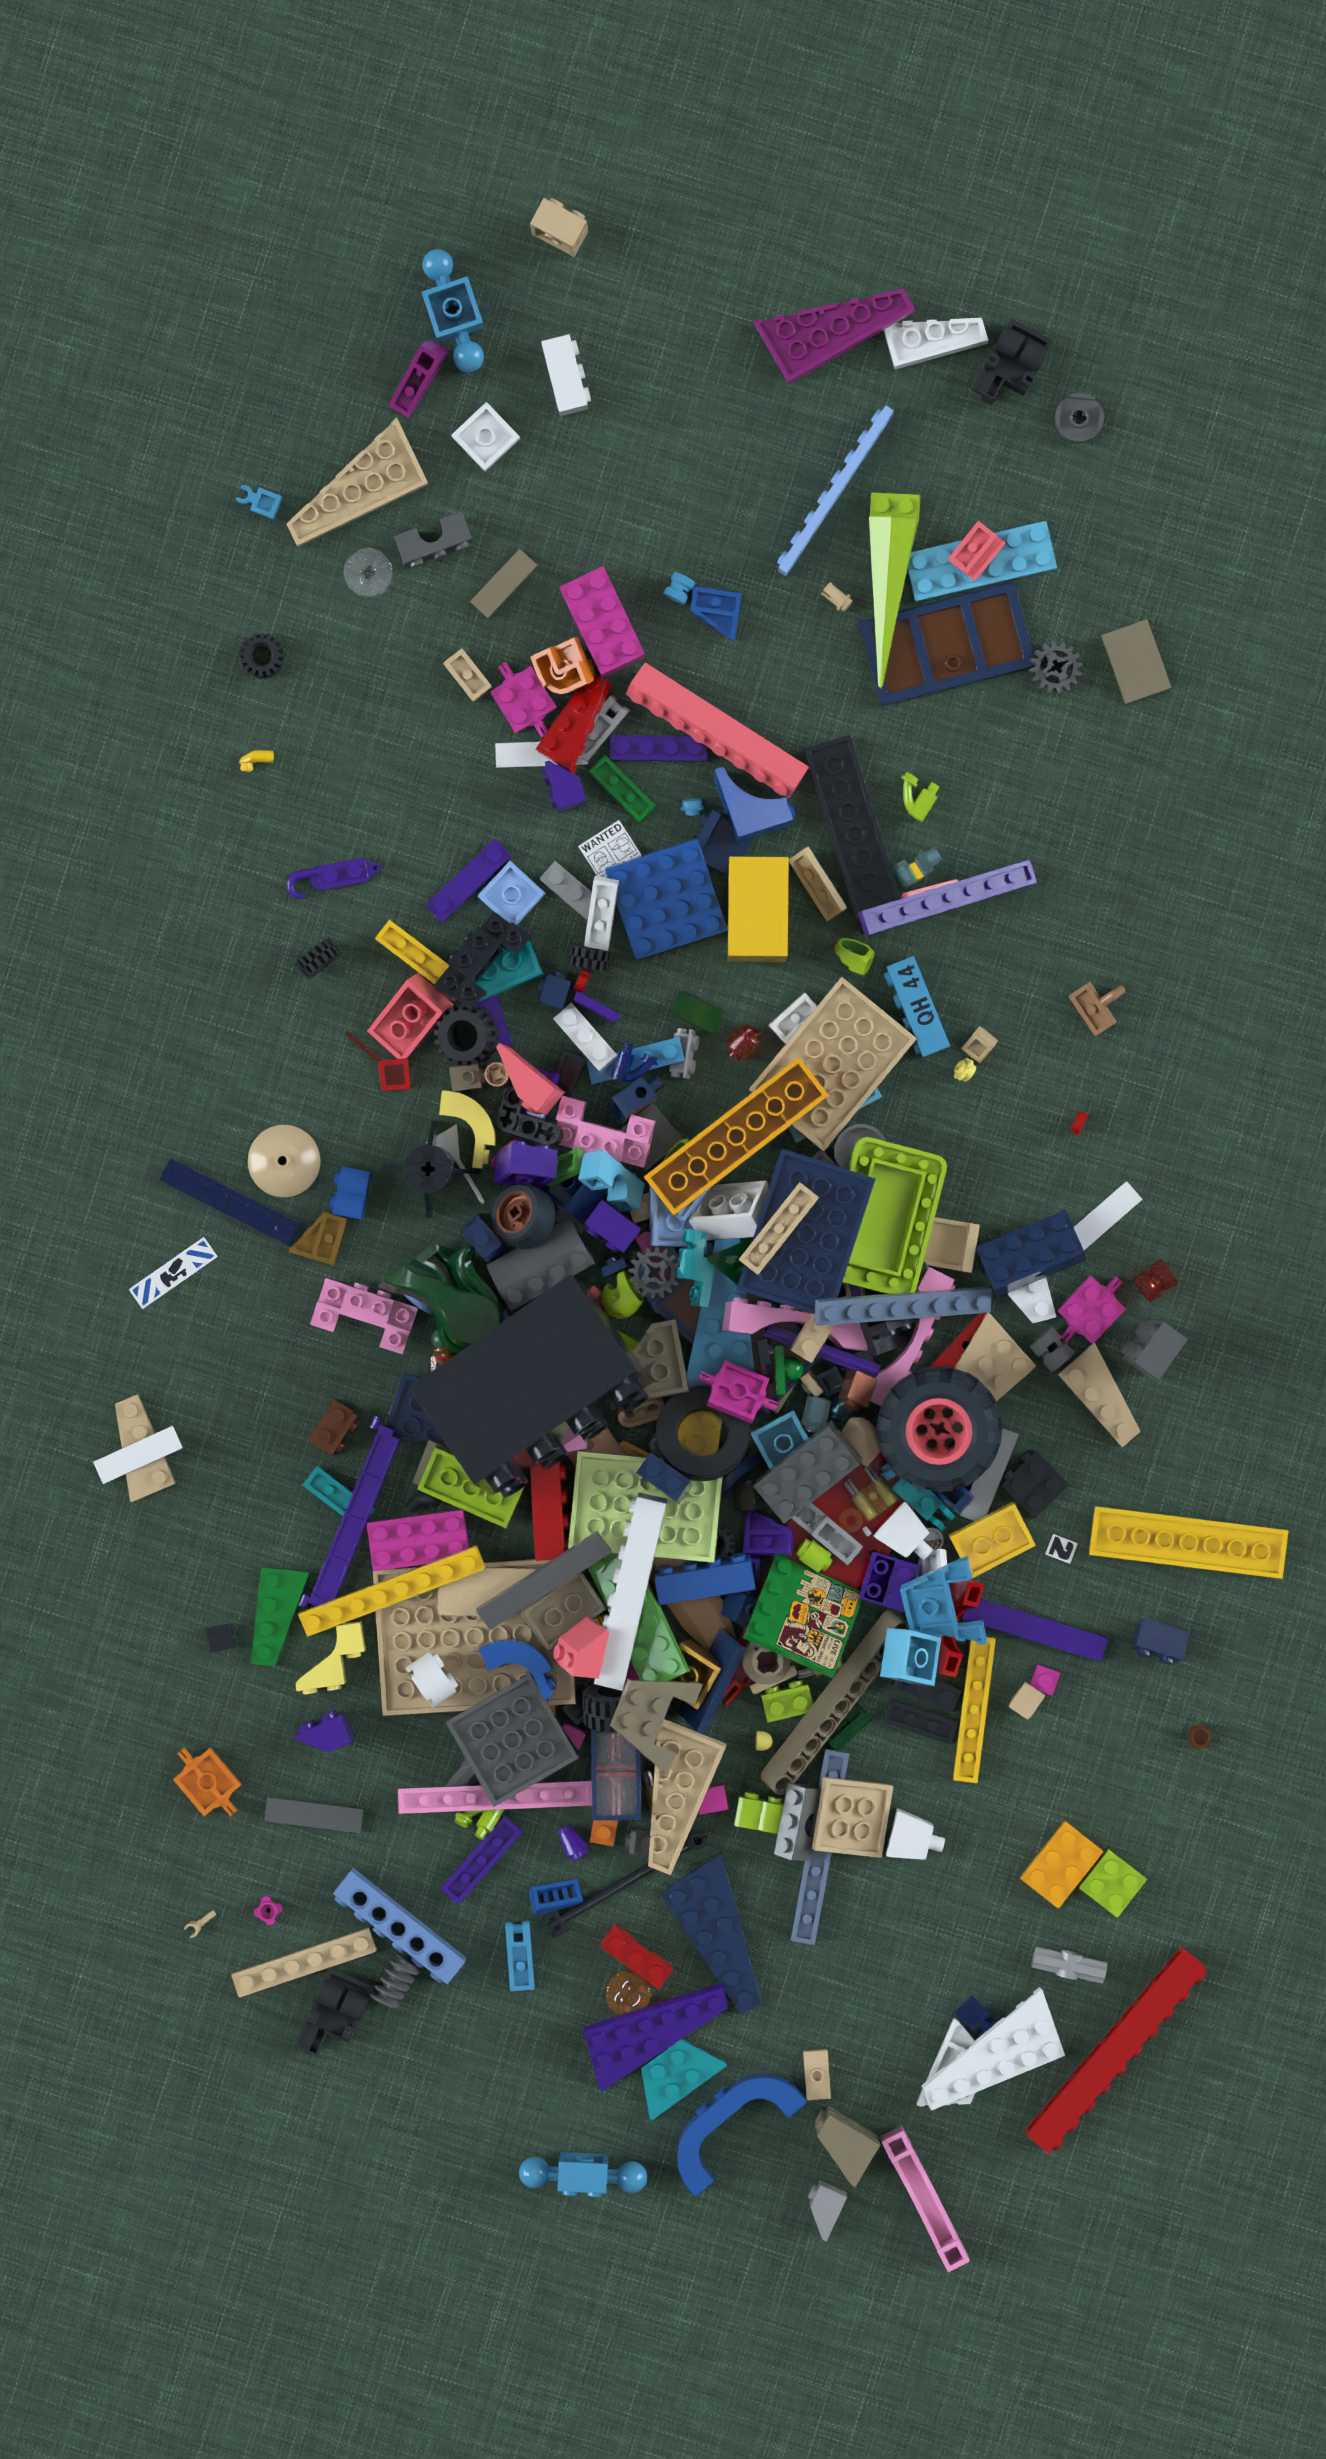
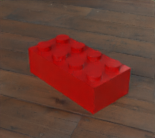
M561 1461L546 1470L543 1469L541 1464L530 1468L535 1561L552 1560L568 1550L569 1537H565V1529L569 1528V1513H564V1505L568 1503L567 1489H563L562 1480L567 1479L566 1464L561 1465Z

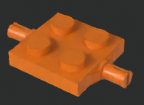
M184 1747L177 1755L180 1756L186 1765L183 1771L173 1779L203 1816L220 1806L224 1808L229 1816H232L238 1809L229 1801L232 1792L240 1787L242 1783L211 1747L195 1758Z

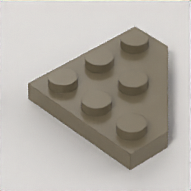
M676 1320L651 1324L640 1343L632 1351L653 1382L644 1388L649 1396L647 1400L689 1392Z

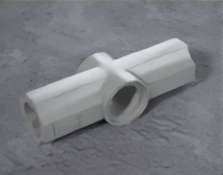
M1036 1946L1031 1967L1054 1972L1056 1975L1068 1979L1077 1980V1978L1103 1984L1108 1963L1082 1957V1954L1068 1950H1061L1060 1952Z

